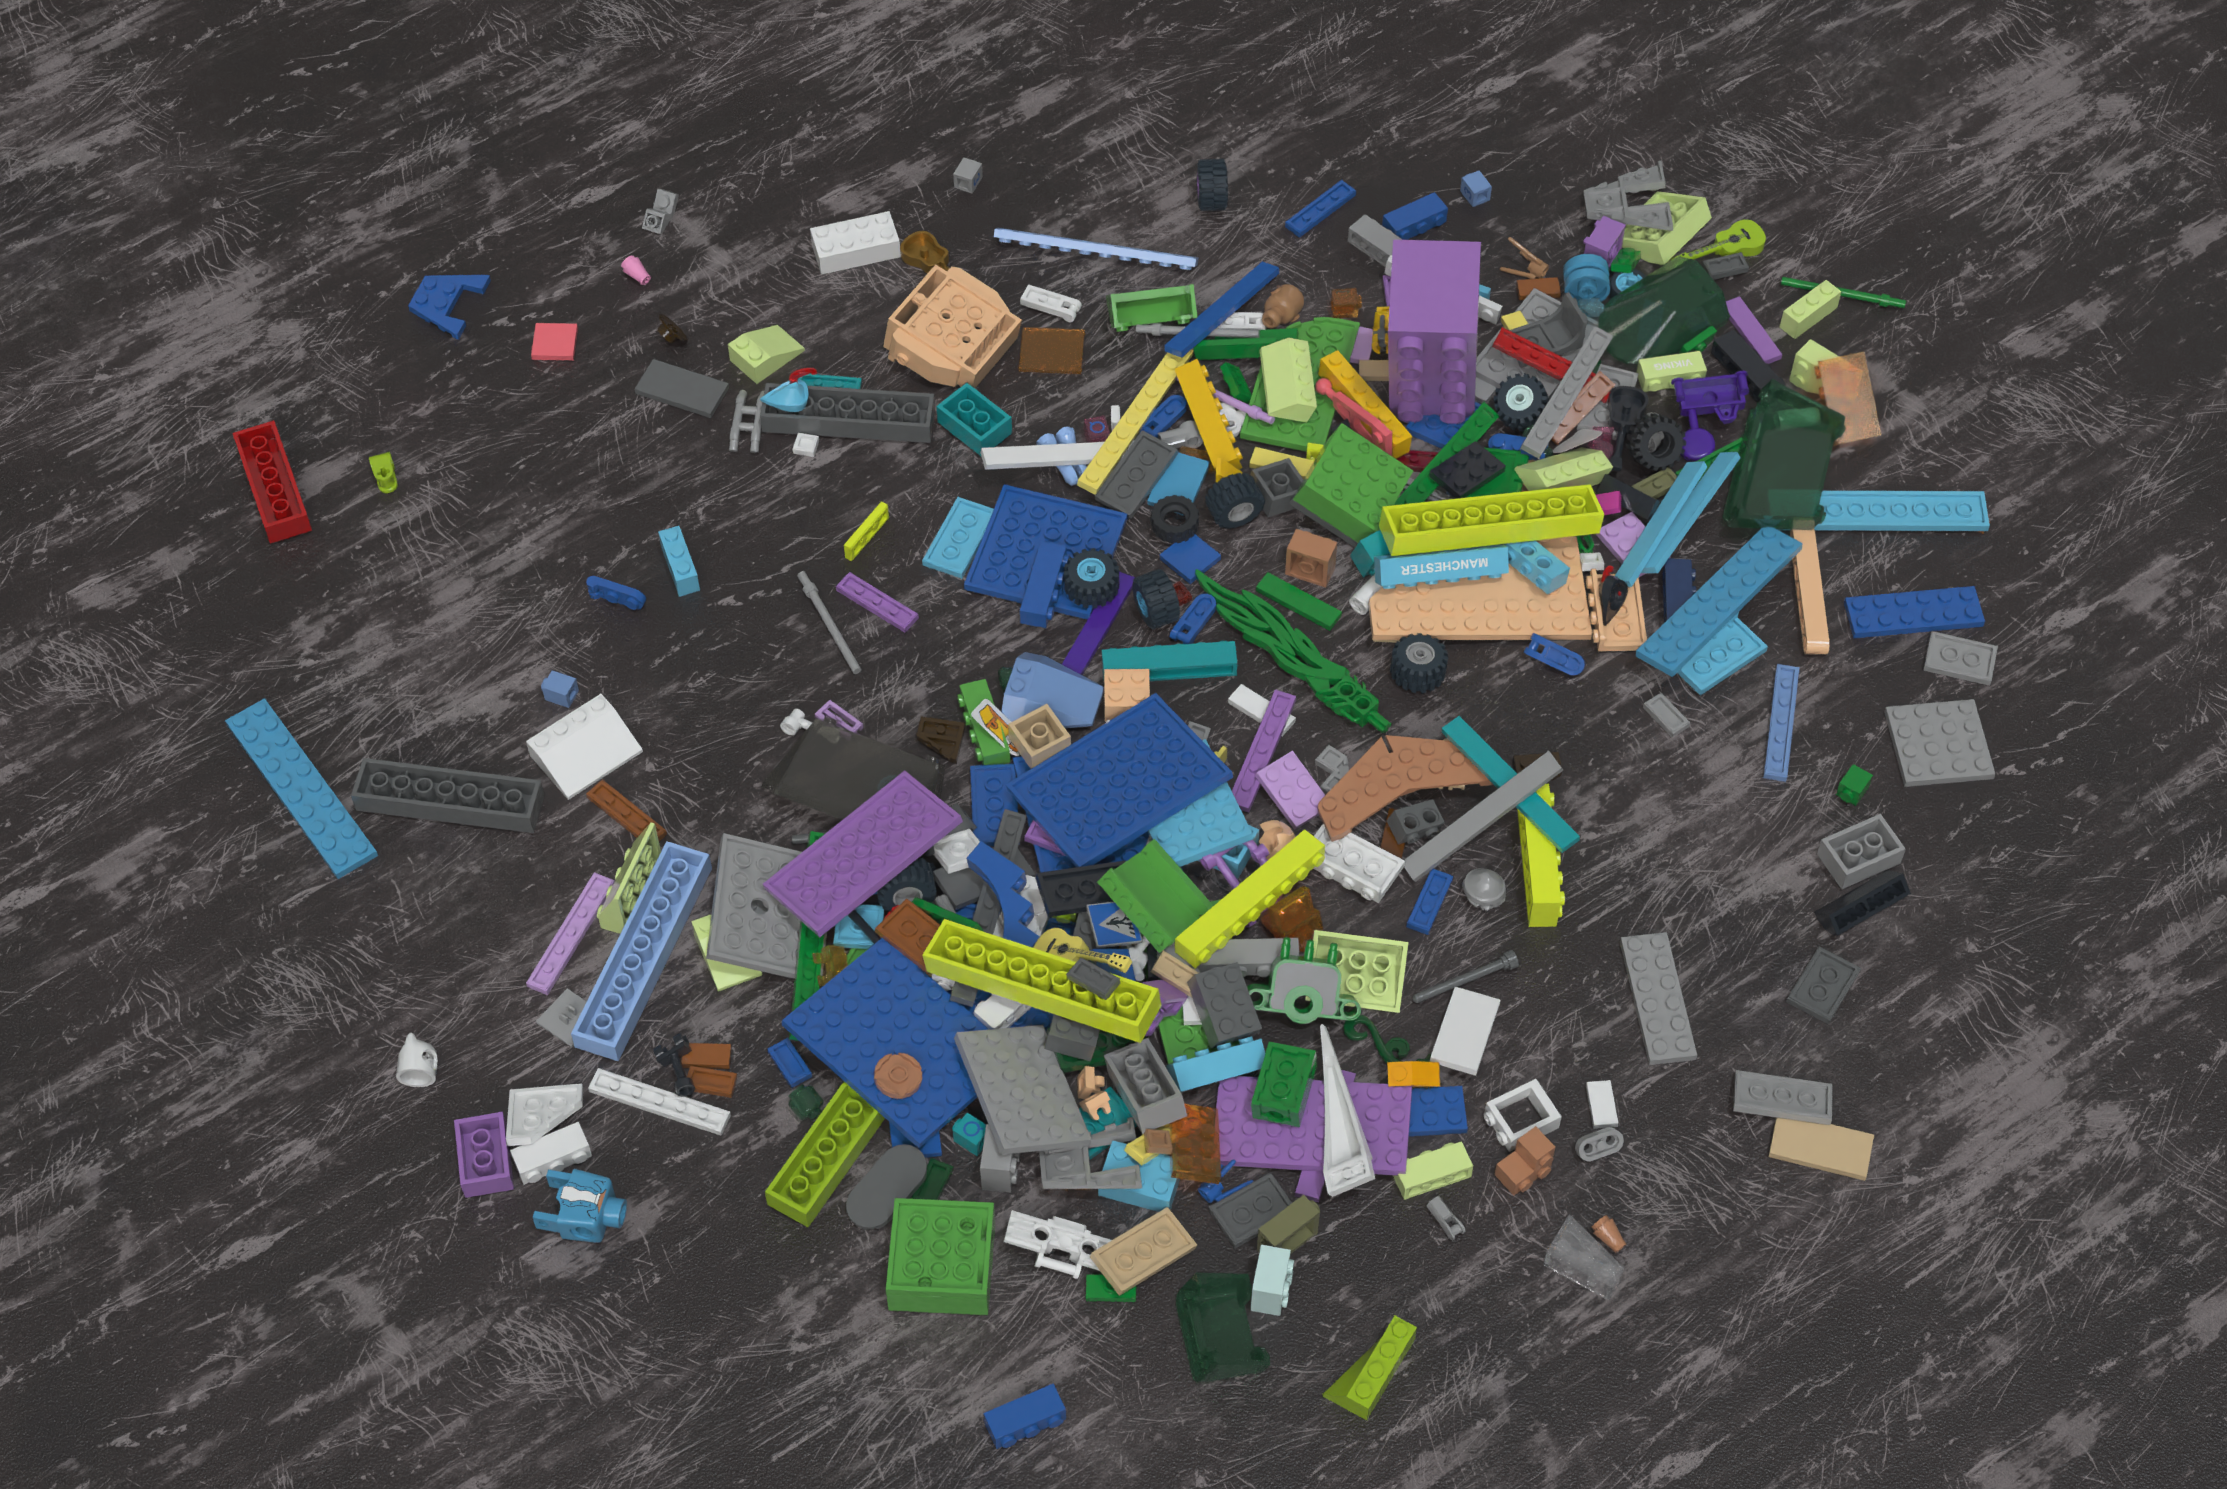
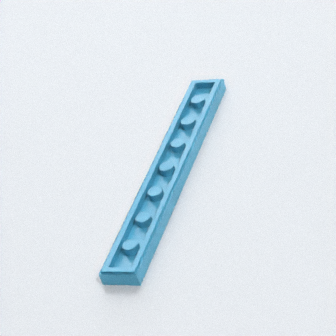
M1721 452L1689 495L1641 573H1658L1739 461L1740 456L1738 452Z
M1704 461L1687 462L1617 571L1615 576L1623 580L1628 587L1634 585L1705 472L1707 465Z

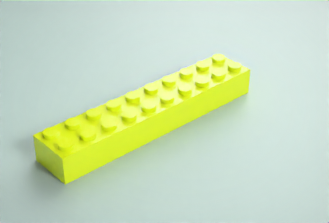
M1591 484L1383 506L1379 527L1391 556L1598 534L1601 530L1604 512Z
M946 919L943 920L922 955L926 971L1139 1043L1142 1042L1162 1006L1158 988L1118 975L1115 976L1120 978L1119 986L1105 1000L1067 979L1066 974L1075 965V961Z

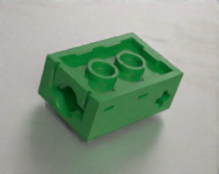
M1274 1042L1268 1043L1251 1102L1253 1118L1300 1127L1317 1068L1315 1050Z

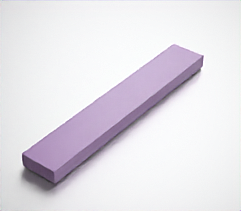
M593 873L526 982L528 988L546 995L550 993L597 916L598 908L605 903L607 890L610 886H613L615 880Z

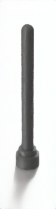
M1513 950L1502 953V956L1497 961L1414 994L1413 1001L1420 1003L1502 968L1504 970L1515 969L1519 967L1517 956Z

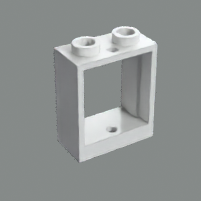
M1534 1079L1487 1102L1484 1119L1489 1126H1493L1499 1143L1502 1146L1505 1145L1508 1151L1511 1152L1516 1149L1517 1139L1535 1126L1544 1135L1558 1129L1561 1115L1537 1079ZM1528 1097L1543 1120L1513 1134L1499 1110Z

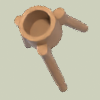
M1509 237L1508 240L1521 250L1520 254L1530 261L1528 266L1530 273L1501 267L1500 270L1529 279H1536V277L1544 278L1549 265Z

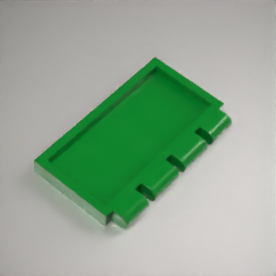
M1485 448L1506 465L1505 472L1466 498L1521 492L1523 482L1514 469L1517 466L1527 464L1529 456L1521 454V451Z

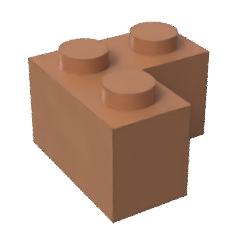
M1535 1126L1517 1139L1514 1152L1497 1163L1495 1176L1513 1196L1520 1191L1525 1192L1532 1186L1533 1181L1538 1178L1543 1179L1550 1173L1555 1146Z

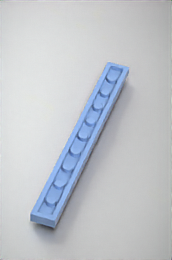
M996 228L994 231V237L999 238L1000 242L1011 243V240H1018L1020 245L1031 246V243H1038L1040 248L1051 249V246H1058L1060 251L1071 252V249H1078L1080 254L1091 255V252H1098L1100 257L1111 258V255H1118L1120 260L1131 261V258H1138L1140 263L1151 264V261H1158L1160 266L1166 267L1178 264L1180 269L1191 270L1192 267H1196L1198 264V257L1004 228Z

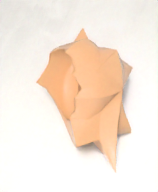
M1278 820L1259 824L1264 831L1259 843L1264 844L1269 851V855L1266 857L1267 860L1295 838L1291 828Z

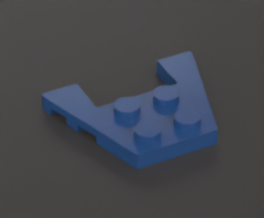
M490 275L424 276L408 305L409 311L429 323L436 324L440 330L449 332L453 338L459 340L466 327V323L464 320L452 318L449 315L463 290L484 294L491 282Z

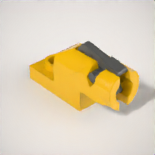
M1389 306L1377 307V312H1375L1371 346L1372 350L1380 354L1381 347H1386V354H1388Z

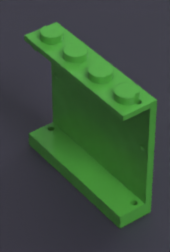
M1155 839L1150 841L1138 854L1116 869L1110 868L1097 882L1159 953L1175 943L1177 936L1213 907L1212 903Z

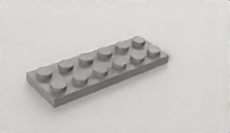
M1667 932L1621 937L1620 945L1649 1065L1696 1060L1697 1052Z

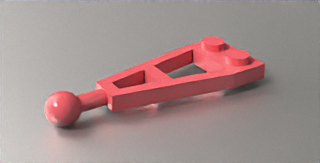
M1319 379L1315 384L1316 392L1320 395H1327L1333 401V407L1344 420L1348 419L1352 430L1361 434L1365 439L1392 456V432L1379 419L1342 392L1336 393L1328 379ZM1360 419L1372 428V435L1363 427Z

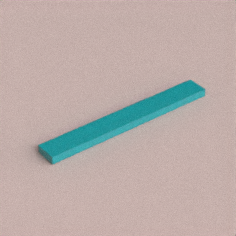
M1460 716L1442 727V733L1497 789L1517 775ZM1536 792L1516 806L1561 853L1580 841V836Z

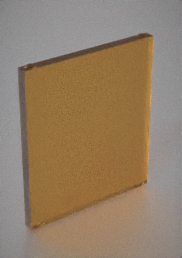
M1023 327L1020 363L1018 366L1019 372L1081 374L1084 330Z

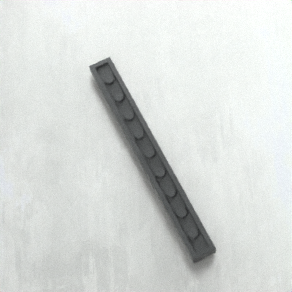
M1005 809L993 849L1011 862H1014L1027 815ZM984 881L973 921L977 922L984 932L993 935L1001 905L995 893ZM955 981L950 1001L973 1007L978 989Z

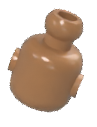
M1290 284L1278 285L1274 291L1270 292L1271 295L1266 300L1264 305L1265 312L1262 315V322L1267 328L1273 329L1278 327L1279 324L1292 323L1300 317L1298 313L1304 306V296L1297 287Z

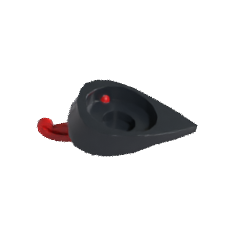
M1613 566L1605 568L1601 583L1599 584L1604 626L1620 610L1628 593L1627 584L1617 576L1610 575V572L1614 571Z

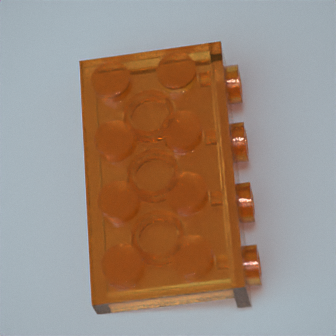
M1865 352L1818 361V366H1815L1814 370L1816 379H1821L1822 387L1818 389L1820 399H1825L1826 408H1823L1825 421L1829 420L1831 429H1827L1829 442L1833 441L1834 445L1882 435Z

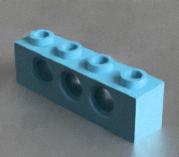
M1537 541L1503 544L1508 547V563L1546 594H1550L1566 584L1570 567Z

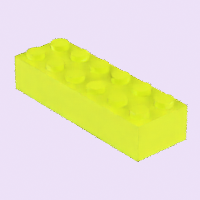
M1545 784L1535 791L1551 808L1554 806V793H1550L1549 784ZM1517 809L1528 926L1556 927L1558 917H1562V906L1565 904L1564 891H1560V885L1563 883L1562 871H1558V865L1561 862L1560 851L1556 852V847Z

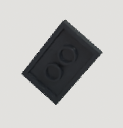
M1475 441L1430 470L1429 477L1454 498H1466L1505 472L1506 465Z

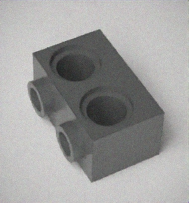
M1433 799L1394 810L1387 820L1398 844L1405 842L1412 844L1425 836L1432 838L1439 834L1440 828L1445 823Z

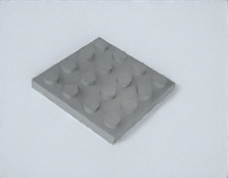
M1974 699L1885 708L1884 713L1904 787L1994 779L1995 771Z

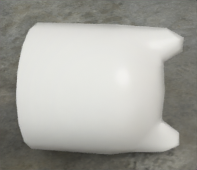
M409 1033L398 1055L397 1080L411 1087H425L433 1084L436 1081L437 1051L431 1044L417 1040L413 1033Z

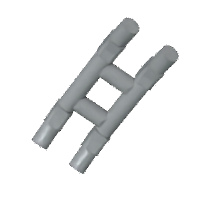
M745 390L739 391L730 431V452L738 451L740 431H752L750 452L759 453L761 437L760 412L762 407L760 398L764 396V391L758 396L756 406H745L747 392ZM742 414L755 415L754 423L741 422Z

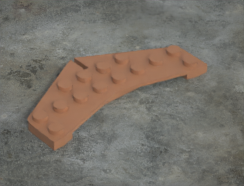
M1386 735V741L1392 753L1388 752L1382 737H1380L1318 803V813L1331 842L1350 834L1352 828L1400 796L1420 789L1478 783L1480 786L1493 784L1451 741Z

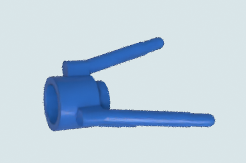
M1235 1159L1231 1160L1224 1168L1222 1164H1218L1198 1188L1200 1195L1208 1203H1212L1214 1200L1217 1203L1254 1182L1250 1180L1224 1193L1221 1192L1224 1187L1219 1180L1236 1163Z

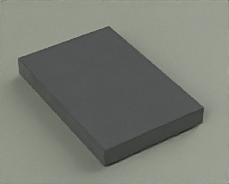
M1819 946L1786 1002L1829 1025L1862 968Z
M1270 1172L1209 1206V1212L1235 1249L1257 1237L1258 1229L1292 1204V1202Z

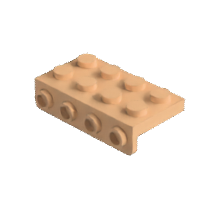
M1596 568L1591 569L1590 576H1586V588L1590 589L1588 605L1593 608L1590 614L1591 625H1595L1593 643H1597L1598 651H1636L1647 640L1639 577L1632 587H1628L1626 600L1620 610L1604 626L1603 608L1599 596V584L1602 580V574H1597Z

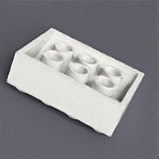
M599 694L526 741L530 757L568 800L643 752L641 746L614 707L602 694Z

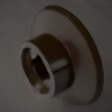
M659 314L662 324L657 330L667 341L673 343L677 338L682 341L688 340L684 332L671 319L663 314Z

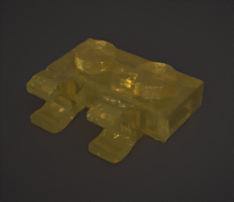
M828 945L822 948V953L812 954L814 963L825 964L827 970L825 976H817L819 986H824L848 966L847 955L842 946Z

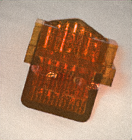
M1304 885L1269 907L1259 916L1261 923L1275 938H1298L1299 953L1305 951L1308 940H1313L1314 930H1323L1320 911L1313 907L1310 889Z

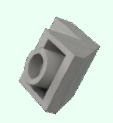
M657 189L653 208L646 209L642 229L662 234L675 213L679 194L664 189Z

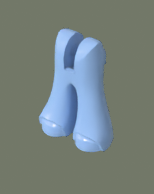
M1063 427L1056 433L1055 437L1050 433L1041 436L1036 441V445L1076 443L1073 428ZM1086 464L1056 466L1066 483L1071 486L1077 484L1078 478L1087 468Z

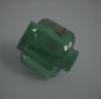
M802 1084L789 1094L788 1106L800 1120L809 1118L812 1121L822 1113L820 1108L823 1106L824 1100L813 1086H804Z

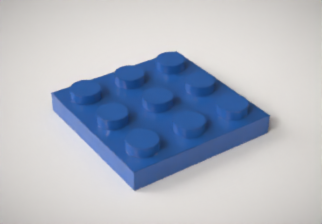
M1475 402V411L1481 404ZM1423 415L1421 421L1409 422L1406 429L1412 436L1442 449L1469 418H1466L1464 422L1459 424H1448L1441 421L1438 415Z

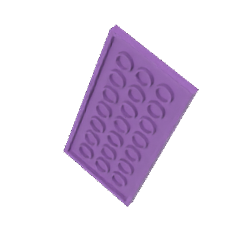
M904 770L764 882L763 886L784 907L816 935L821 937L956 828L963 820L961 815Z
M1235 1076L1219 1081L1211 1165L1222 1164L1226 1166L1231 1160L1235 1159L1236 1163L1233 1166L1323 1171L1325 1144L1324 1081L1313 1080L1300 1127L1253 1118L1251 1102L1258 1077ZM1346 1082L1373 1158L1371 1161L1374 1174H1406L1412 1086L1388 1087V1084Z

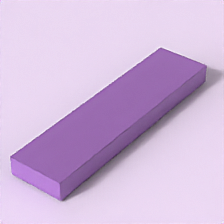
M1740 296L1721 304V309L1739 334L1765 363L1770 364L1782 358V353Z
M850 572L836 586V591L904 633L919 619L918 613Z

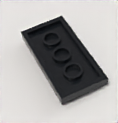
M1126 860L1037 873L1035 879L1047 916L1054 917L1087 912L1086 905L1114 902L1097 882L1110 868L1114 870L1125 863Z

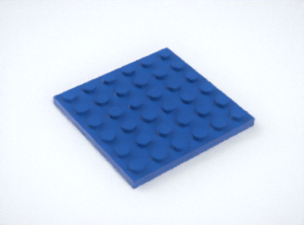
M1004 484L965 580L964 590L1022 604L1041 541L1065 545L1067 555H1070L1072 558L1074 553H1082L1081 550L1083 549L1091 551V548H1096V551L1101 549L1105 551V554H1111L1113 559L1127 521V513ZM1063 582V585L1058 587L1060 593L1058 602L1053 604L1054 612L1088 620L1094 610L1093 606L1089 605L1088 608H1083V604L1076 605L1075 599L1071 601L1068 594H1066L1065 583Z

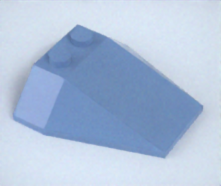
M1024 652L1016 658L1004 693L1002 713L1013 722L1048 704L1064 728L1093 726L1104 693V687L1047 656Z

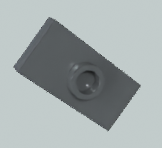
M1742 252L1704 260L1702 264L1709 281L1746 273L1749 270Z
M1082 957L1066 974L1067 979L1105 1000L1120 984V978Z

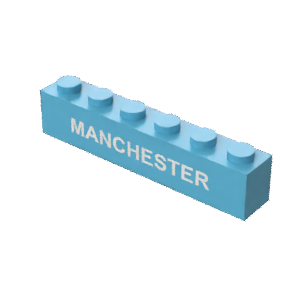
M1498 544L1398 556H1374L1375 583L1384 589L1396 588V584L1412 587L1417 586V582H1425V584H1438V580L1458 582L1459 578L1466 577L1468 580H1479L1481 576L1488 575L1489 578L1502 577V574L1509 573L1508 547Z

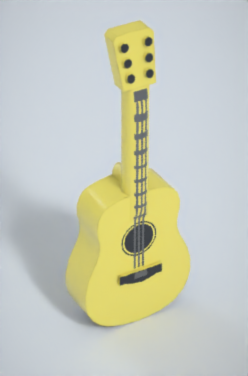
M1052 928L1044 932L1033 947L1075 962L1082 957L1087 961L1105 963L1123 973H1126L1132 964V960L1128 956L1089 951V947L1082 938L1070 936L1060 928Z

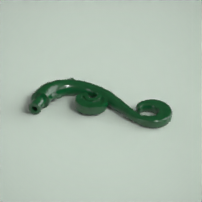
M1359 1015L1355 1020H1346L1344 1022V1034L1352 1041H1361L1368 1037L1366 1031L1363 1033L1355 1031V1025L1364 1024L1368 1026L1378 1053L1386 1064L1387 1062H1403L1399 1059L1407 1057L1410 1052V1045L1403 1038H1392L1385 1045L1376 1026L1364 1015ZM1393 1051H1398V1052H1399L1398 1055H1397V1057H1398L1399 1059H1397V1058L1393 1055V1053H1392ZM1428 1054L1425 1059H1417L1416 1061L1430 1062L1431 1054Z

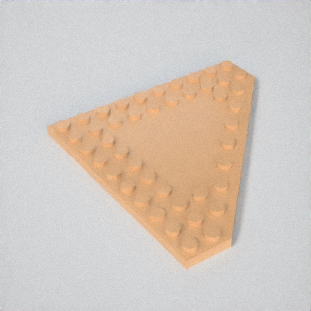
M1523 483L1521 492L1528 491ZM1577 536L1535 540L1570 567L1566 584L1550 594H1546L1542 589L1538 588L1509 563V573L1502 574V577L1489 578L1488 575L1481 576L1479 580H1468L1466 577L1459 578L1458 582L1438 580V584L1417 582V586L1406 587L1404 584H1396V588L1384 589L1382 587L1369 599L1368 603L1372 640H1400L1402 637L1407 638L1408 634L1417 635V633H1422L1424 636L1428 634L1431 635V638L1439 640H1532L1530 639L1532 633L1548 640H1591L1592 629Z

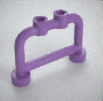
M1253 840L1242 843L1247 846L1252 858L1260 866L1268 861L1266 857L1269 855V851L1264 844L1261 843L1257 846ZM1236 846L1213 855L1204 856L1199 860L1208 871L1217 866L1232 889L1240 884L1221 857ZM1283 894L1277 899L1275 904L1282 899ZM1251 921L1246 925V927L1250 928L1251 926L1256 924L1257 921Z

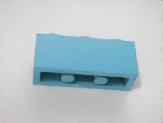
M676 526L658 531L661 548L679 597L700 591L698 576L680 527Z

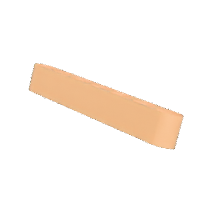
M1791 528L1790 537L1803 543L1802 550L1792 559L1804 654H1828L1829 634L1814 528Z

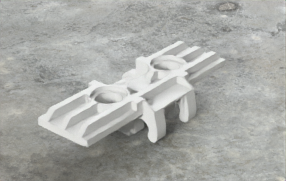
M1013 1210L1010 1214L1004 1238L1006 1243L1037 1252L1035 1267L1040 1268V1266L1064 1272L1073 1275L1072 1278L1078 1279L1082 1266L1099 1270L1091 1260L1090 1255L1083 1251L1082 1246L1090 1245L1094 1250H1097L1112 1240L1090 1234L1091 1231L1086 1230V1225L1053 1216L1052 1219L1048 1218L1046 1221ZM1039 1230L1044 1231L1047 1234L1046 1240L1036 1238L1035 1232ZM1055 1248L1069 1252V1260L1074 1262L1075 1265L1045 1257L1044 1254H1050L1052 1249Z

